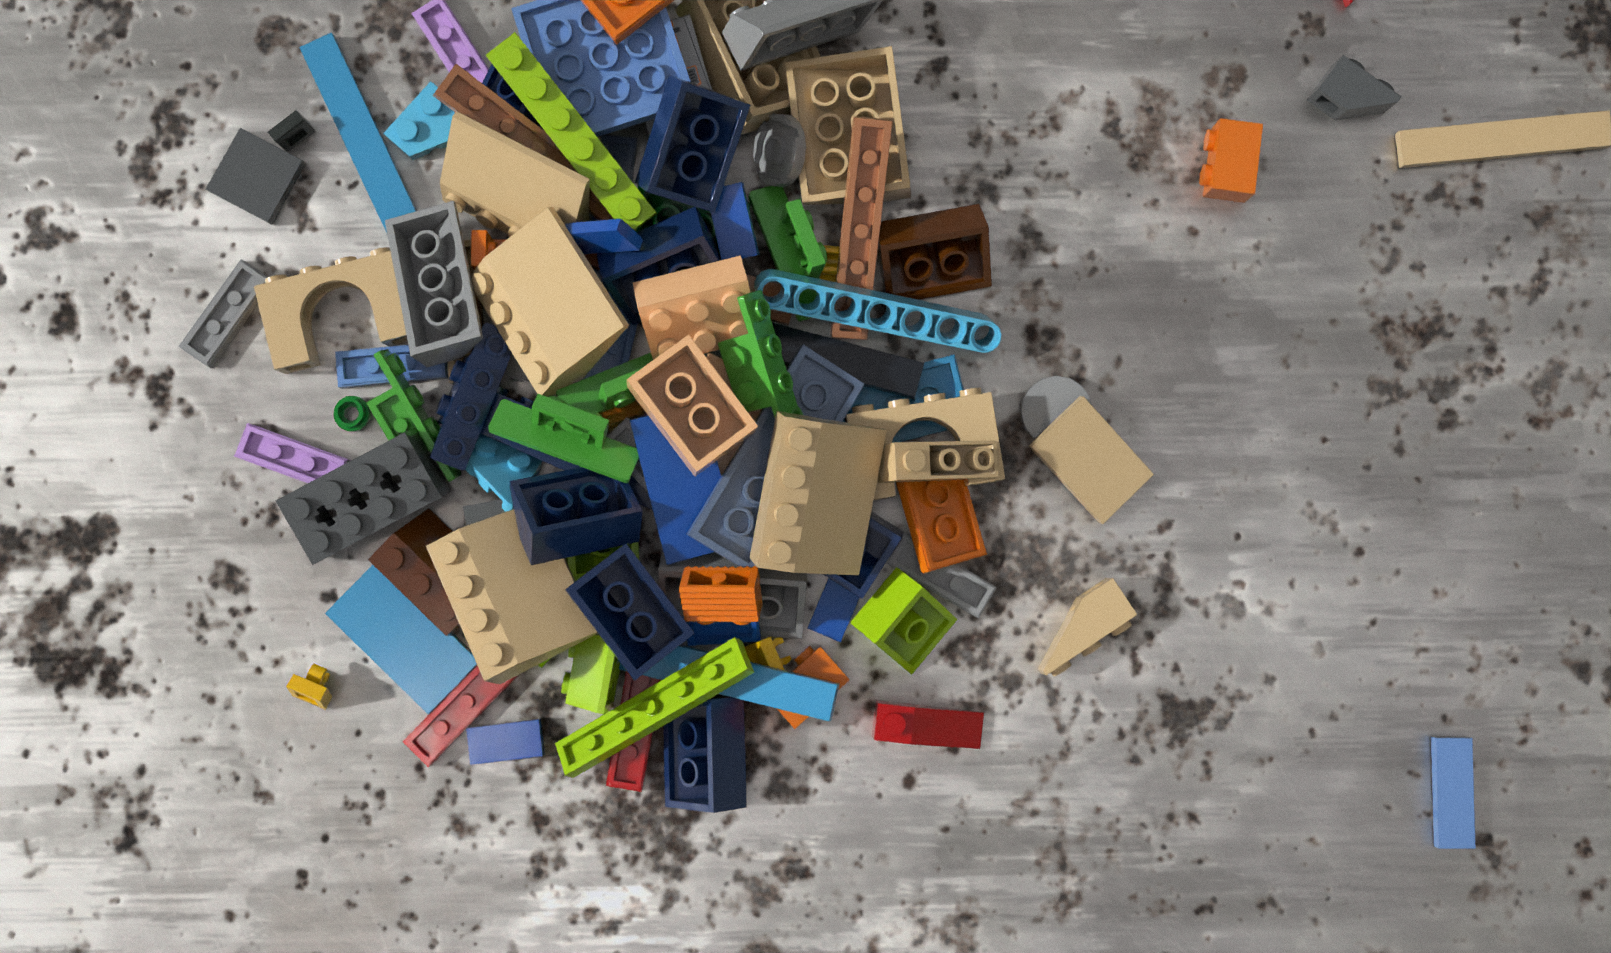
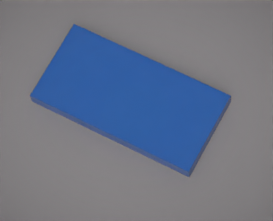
M648 415L629 420L666 564L713 553L714 551L686 534L721 478L718 461L695 477Z

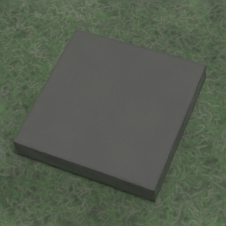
M240 128L207 185L206 190L272 225L306 163Z

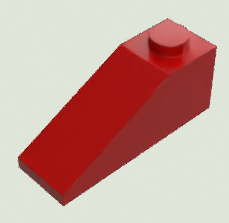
M876 700L872 737L876 741L980 749L984 712Z

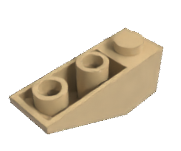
M997 440L894 442L884 444L878 474L879 483L998 478Z
M1113 578L1103 579L1075 598L1038 667V671L1041 674L1048 675L1051 673L1053 677L1061 674L1072 665L1069 661L1079 653L1083 657L1091 654L1101 647L1100 639L1109 633L1117 636L1132 626L1129 620L1135 617L1137 613Z

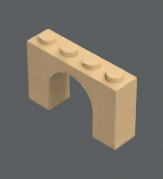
M389 247L374 249L370 251V256L360 259L353 256L337 259L335 265L325 268L321 266H308L302 268L300 274L287 277V275L270 276L265 279V283L254 286L274 370L290 374L321 366L312 332V315L322 297L338 288H357L366 294L372 307L381 343L388 347L408 343Z
M981 388L959 391L960 397L946 399L945 393L927 395L923 397V403L910 404L909 399L889 401L888 408L874 410L873 404L852 407V413L845 416L846 423L886 429L884 444L892 443L894 436L901 428L916 421L938 423L949 430L956 441L997 440L999 477L964 479L965 486L1005 479L992 393H982ZM878 477L874 500L895 497L894 482L879 483Z

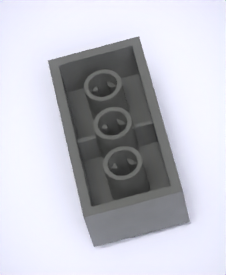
M413 428L275 501L311 564L314 565L442 498L451 490L435 461L430 458V453L417 429ZM398 474L402 482L394 484L391 476ZM366 491L369 499L363 501L360 493ZM334 508L337 516L331 517L328 510Z

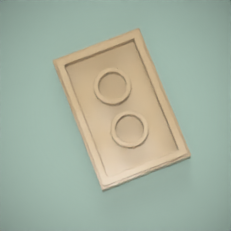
M1079 396L1029 445L1032 451L1100 524H1104L1154 475L1084 396Z

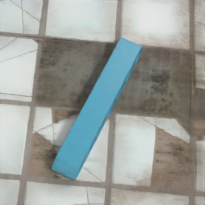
M775 269L762 271L754 281L755 291L761 290L762 293L764 286L768 282L777 281L781 284V290L777 295L768 297L763 294L764 299H766L772 310L981 353L993 351L1001 341L1002 334L1000 328L987 315L974 311ZM806 289H814L817 291V296L813 302L809 304L799 302L801 292ZM843 296L852 298V303L847 310L837 311L834 309V305L839 298ZM875 305H886V312L882 317H870V311ZM913 311L921 312L920 320L912 326L905 325V319L909 313ZM949 318L955 319L953 329L946 333L940 332V326L944 320ZM981 326H988L989 331L983 339L975 340L974 334L976 330Z

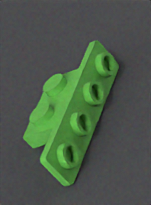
M768 186L751 191L748 198L777 270L820 279L819 277L827 262V254L824 245L816 240L813 232L814 222L812 215L808 210H804L801 200L788 201L783 187ZM814 289L804 290L800 293L799 302L803 304L813 302L817 296V291ZM795 314L796 319L798 321H804L811 318Z
M761 290L739 296L737 299L748 333L718 342L734 395L747 412L771 406L774 418L776 417V411L803 415L802 410L797 405L793 392L792 377L786 370L782 357L780 339L775 334L768 302L764 299Z
M388 349L378 351L374 354V357L392 388L366 402L388 440L416 428L428 451L431 452L441 426L433 416L428 417L422 407L425 403L424 398L415 385L410 386L403 374L406 372V369L396 353L391 354ZM436 461L449 482L462 475L459 469Z
M651 352L558 389L556 397L563 399L570 406L581 410L589 409L598 413L614 407H625L636 400L627 388V379L653 361Z
M537 394L532 409L502 399L488 426L489 432L623 483L630 481L639 460L637 448L607 437L608 419L603 418L596 411L589 409L581 410L570 406L563 399L555 396L546 397Z

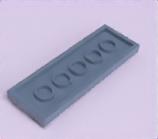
M804 344L799 347L786 369L792 377L796 402L804 416L842 422L864 386V383ZM771 406L762 408L755 420L758 425L757 430L741 443L686 534L738 567L741 566L743 568L755 566L750 559V553L775 422Z

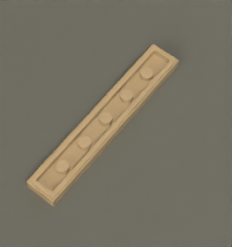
M1610 110L1400 130L1395 134L1399 168L1607 149L1611 147Z

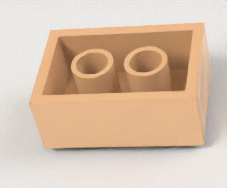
M741 255L633 282L638 312L653 360L688 334L704 354L720 350L718 342L748 333L737 299L739 296L751 293Z
M689 334L627 379L629 391L695 477L754 434L758 428L756 422Z

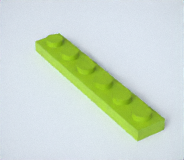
M516 32L486 54L489 61L577 173L590 179V189L614 219H622L636 231L657 214Z
M736 637L732 638L556 742L555 745L565 776L574 778L753 674L754 670L742 640Z

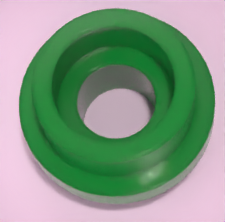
M346 396L337 402L333 416L336 424L341 429L356 432L362 430L369 423L371 410L362 398ZM352 408H357L359 412L358 417L351 421L348 418V412Z

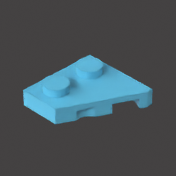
M431 81L383 133L412 160L429 154L433 149L447 147L452 116L455 112L433 96L438 87Z
M480 433L465 470L469 475L477 478L479 485L487 493L493 491L503 501L502 509L507 512L514 509L509 487L510 481L537 476L541 470L542 460Z

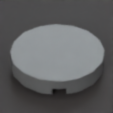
M773 113L769 116V121H763L758 128L754 140L753 157L754 162L759 163L761 172L757 171V173L766 185L786 187L792 184L801 173L806 153L805 134L800 122L792 115Z
M1061 376L1043 378L1031 386L1022 399L1020 408L1022 426L1035 440L1079 396H1084L1091 404L1090 396L1082 385L1071 378Z

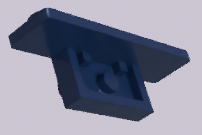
M488 322L483 323L481 327L483 339L473 347L471 354L464 356L463 361L457 360L449 377V380L454 381L449 395H442L436 409V414L440 415L438 423L442 424L430 453V458L459 470H465L512 355L511 350L496 326Z

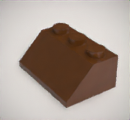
M979 204L881 221L877 256L884 293L920 300L992 286L989 226Z
M428 508L394 532L368 560L445 636L457 635L462 629L426 548L427 545L450 534L453 530L436 513Z

